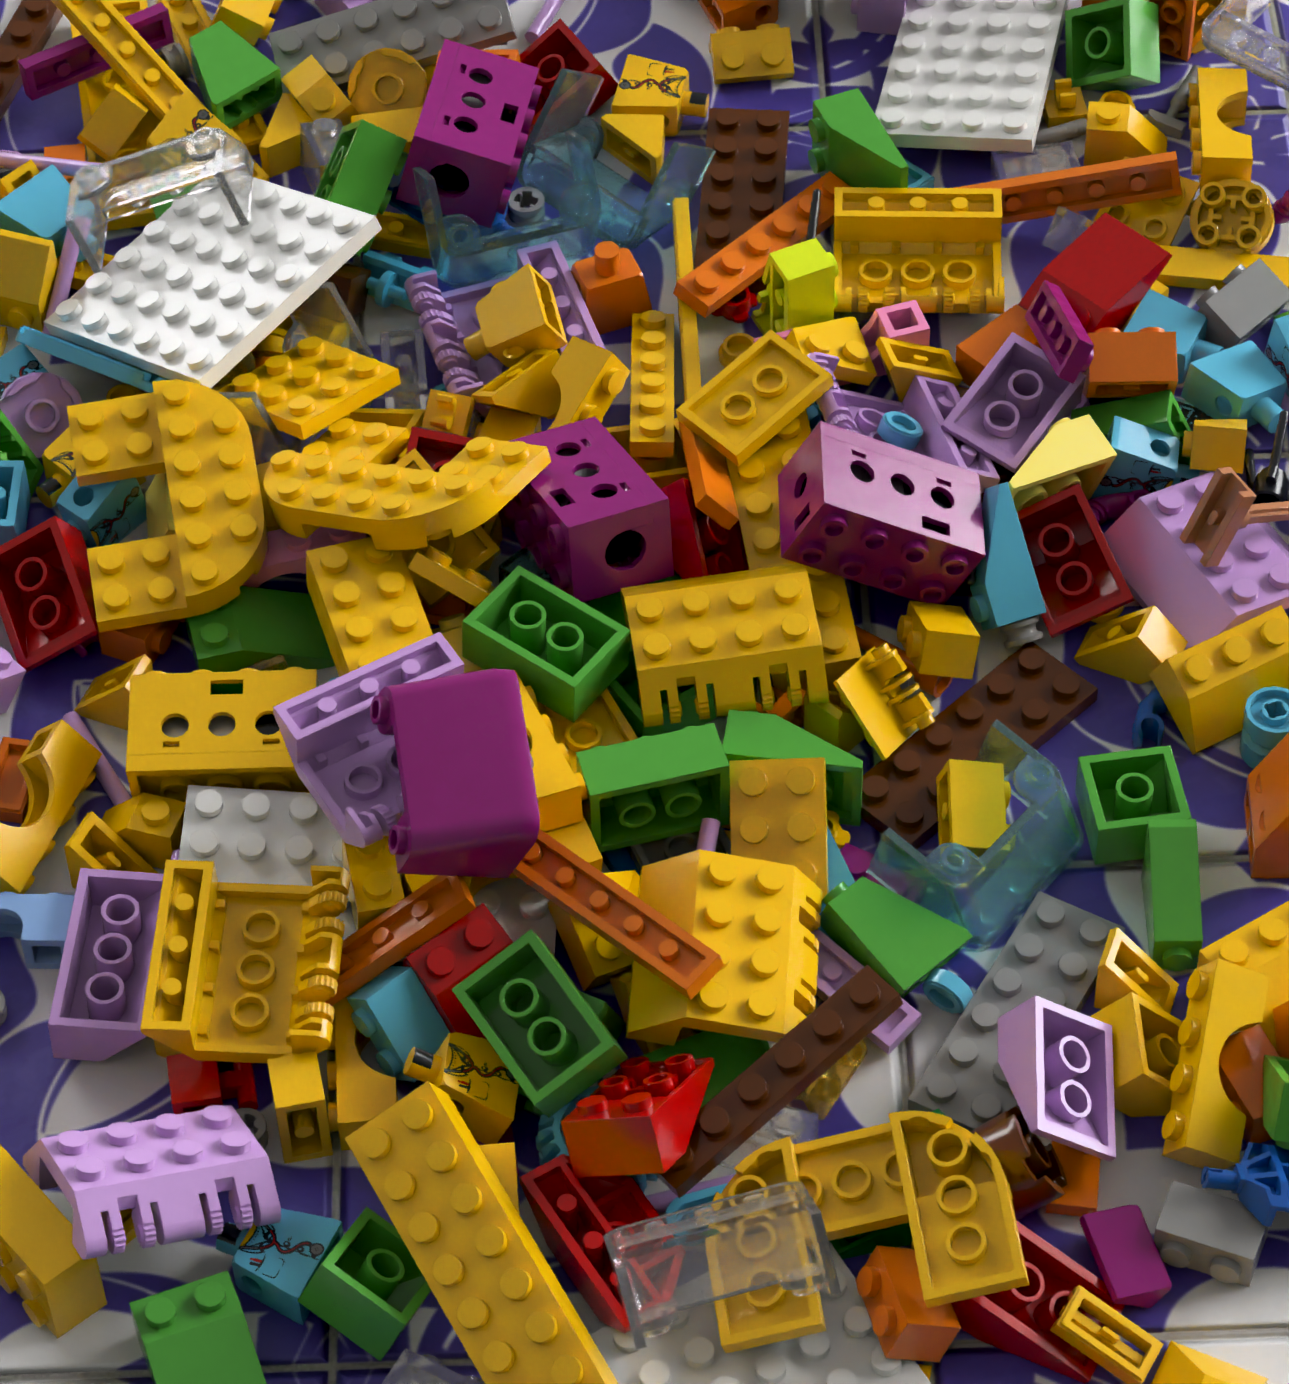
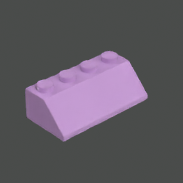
M80 868L48 1022L54 1058L104 1061L146 1038V1035L141 1033L140 1027L163 874Z

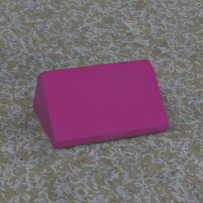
M1138 1205L1111 1208L1084 1214L1079 1218L1080 1225L1113 1303L1152 1308L1171 1289L1172 1282Z

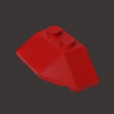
M561 1154L519 1177L520 1185L547 1246L599 1321L623 1333H627L669 1310L686 1260V1252L633 1178L625 1175L575 1178L570 1157L565 1154Z

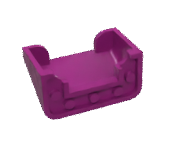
M491 668L385 686L378 695L373 697L370 716L372 723L378 726L381 734L394 735L405 810L397 825L391 827L388 837L389 851L396 858L397 873L508 878L534 845L540 826L539 806L517 674L514 670Z

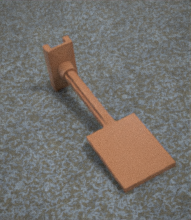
M1231 467L1217 468L1179 538L1184 544L1195 543L1203 552L1200 562L1204 567L1218 566L1238 529L1245 528L1248 524L1289 520V501L1253 504L1256 495Z

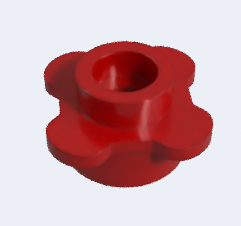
M747 287L711 314L715 317L723 316L725 319L735 323H744L749 319L748 312L750 309L758 304L757 295L751 293Z

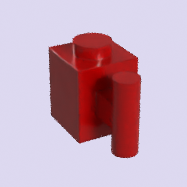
M183 1053L166 1056L174 1114L199 1111L212 1105L224 1106L223 1100L237 1098L238 1108H252L255 1110L258 1108L252 1063L232 1062L233 1071L219 1073L217 1061H199Z

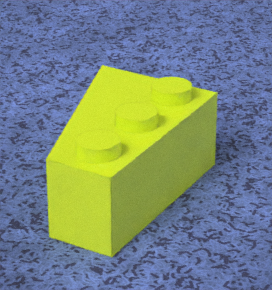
M817 238L769 253L762 281L764 285L767 284L766 290L758 292L756 298L759 304L762 303L761 308L754 310L751 315L752 320L762 335L770 329L777 333L796 327L834 320V308L838 306V298L834 289L835 277L839 273L838 265L834 255L831 252L826 253Z

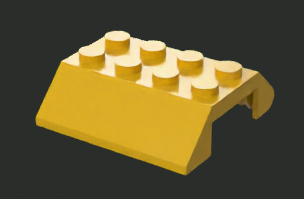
M834 187V257L839 270L838 276L835 277L834 286L838 298V306L834 308V312H874L878 308L916 300L922 313L1003 314L1005 290L1001 264L1002 189Z
M787 564L620 588L626 628L630 629L644 728L664 725L660 695L662 690L666 691L670 723H681L683 714L678 697V686L694 684L696 696L694 703L699 720L710 718L706 684H712L716 717L728 716L729 710L756 711L754 677L758 678L763 711L774 709L775 697L773 688H771L770 673L786 671L787 697L792 707L802 705L799 671L804 672L808 703L814 704L829 701L823 645L808 573L802 564Z
M701 849L642 866L638 898L718 953L724 966L692 1000H689L632 959L625 1038L674 1046L681 1028L687 1027L777 1043L807 1017L805 1014L809 1015V1013L815 1010L816 998L814 997L817 990L819 940L810 931L814 932V930L820 928L821 915L819 914L821 913L822 891L798 868L788 864Z
M166 860L142 1013L141 1033L199 1061L267 1063L268 1059L279 1058L288 1053L301 1054L316 1051L318 1054L328 1049L331 1044L333 1028L331 1022L334 1019L335 1009L330 1004H326L325 1001L329 1000L330 997H334L337 993L338 982L336 980L339 977L343 945L342 937L345 928L343 921L335 917L347 910L348 898L346 897L349 894L350 872L338 866L311 865L310 872L313 886L218 882L214 861Z

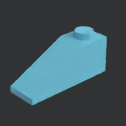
M1008 482L986 488L982 503L986 555L976 566L975 584L970 585L973 596L970 598V609L976 622L981 623L983 631L1047 612Z

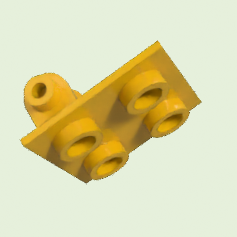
M1180 176L1182 195L1099 208L1092 224L1106 212L1153 243L1171 246L1185 216H1190L1195 202L1193 199L1200 187V183Z
M887 642L877 648L875 646L870 648L833 682L839 691L841 701L851 710L863 729L867 742L875 748L882 761L887 759L917 728L922 730L935 722V718L931 714L934 712V708L930 705L922 691L907 699V696L920 688L918 683H914L904 689L900 688L899 685L911 678L912 673L908 671L894 678V676L905 671L907 666L898 654L897 649H890Z

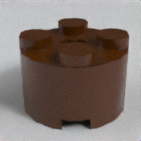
M1018 1105L970 1131L973 1134L975 1132L979 1134L997 1156L1011 1189L1016 1220L1027 1216L1065 1194L1062 1188L1067 1185V1180L1051 1143L1044 1146L1038 1136L1031 1133Z

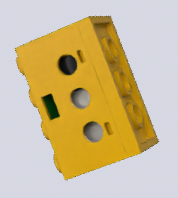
M289 667L284 670L259 671L254 668H244L235 672H212L199 669L191 673L150 671L145 674H130L126 775L132 798L145 792L186 802L188 785L310 793L296 773L273 714V707L318 687L317 669Z

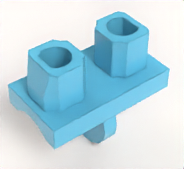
M368 250L367 253L363 254L364 268L371 270L366 288H368V295L374 297L375 303L384 308L395 304L414 311L405 291L404 283L412 275L435 269L427 266L421 268L404 263L400 256L389 252L382 255Z

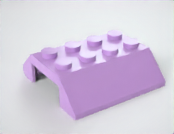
M557 240L517 249L518 270L526 264H530L551 284L567 343H569L572 336H575L606 349ZM436 269L412 275L405 281V291L414 312L417 315L420 314L418 322L423 330L422 332L438 370L444 372L442 380L447 392L472 397L473 393L509 369L491 353L475 361L467 352L463 340L480 329L475 310L477 302L489 294L496 283L504 281L510 276L442 293L438 289ZM567 345L557 349L560 356ZM475 403L472 415L485 420L491 406Z
M812 352L806 355L832 374L834 386L816 400L826 423L886 442L877 432V427L883 415L890 411L907 414L918 421L923 429V435L917 447L910 451L979 473L981 493H984L986 488L998 485L1000 477L990 458L941 429V424L961 399L954 383L915 375L901 403L840 389L833 374L840 360L839 357L820 352Z
M1215 471L1139 497L1104 533L1105 539L1133 597L1143 609L1155 605L1187 640L1188 643L1184 650L1275 607L1282 605L1283 609L1289 608V546L1275 529L1271 527L1269 522L1248 524L1245 528L1238 529L1218 566L1204 567L1200 562L1203 552L1195 543L1184 544L1179 538Z
M437 632L273 707V714L298 777L347 844L365 848L383 839V836H389L391 827L397 825L400 817L405 812L394 735L381 734L378 726L372 723L370 716L371 702L373 697L378 695L385 686L464 673L463 661L441 632ZM531 756V762H532V768H533L534 763H533V759H532V756Z
M212 1105L203 1110L182 1114L167 1113L159 1115L154 1119L131 1123L115 1122L108 1127L86 1131H65L58 1136L39 1139L23 1155V1166L41 1190L60 1187L73 1208L72 1244L83 1260L106 1256L108 1249L111 1254L122 1253L126 1250V1236L123 1230L121 1210L132 1209V1220L136 1237L142 1248L154 1247L156 1240L160 1245L201 1238L204 1237L205 1231L209 1236L222 1234L224 1221L218 1192L229 1191L228 1199L231 1212L239 1230L252 1228L253 1223L258 1227L279 1223L281 1220V1207L269 1157L232 1105Z

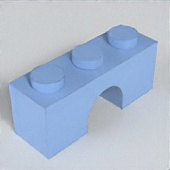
M0 892V938L13 937L21 940L27 968L60 969L75 895H64L56 892L48 894Z

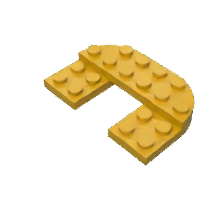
M180 379L152 381L153 392L66 406L78 486L82 487L166 473L176 533L87 548L99 632L188 618L211 612L240 595V587L249 579L252 573L257 575L263 565L267 552L268 533L250 430L240 410L225 396L209 387Z
M343 418L329 425L328 430L313 443L305 446L302 453H297L293 450H282L274 454L265 472L263 484L276 523L291 535L307 539L321 526L371 534L376 550H410L429 546L427 540L441 539L451 533L456 538L485 523L551 463V458L547 446L526 444L523 441L495 440L481 436L470 440L462 451L439 469V472H434L430 469L418 470L398 467L395 464L389 463L408 447L410 435L407 428L390 426L385 423H367Z
M899 1111L888 1113L890 1120L888 1123L798 1144H793L791 1138L786 1137L764 1145L744 1158L734 1167L736 1174L726 1185L721 1194L716 1192L708 1212L705 1227L707 1261L721 1347L727 1354L826 1331L811 1245L909 1223L923 1298L927 1308L1029 1285L1012 1203L1013 1196L1002 1166L992 1148L976 1132L973 1134L953 1123L951 1117L928 1111Z

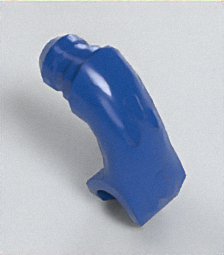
M1155 687L1138 704L1139 708L1132 727L1133 747H1141L1143 738L1153 740L1156 743L1155 746H1162L1165 728L1164 721L1158 715L1165 714L1169 710Z

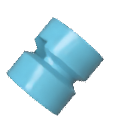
M1277 686L1263 687L1253 692L1247 699L1239 750L1245 763L1254 769L1289 733V689Z

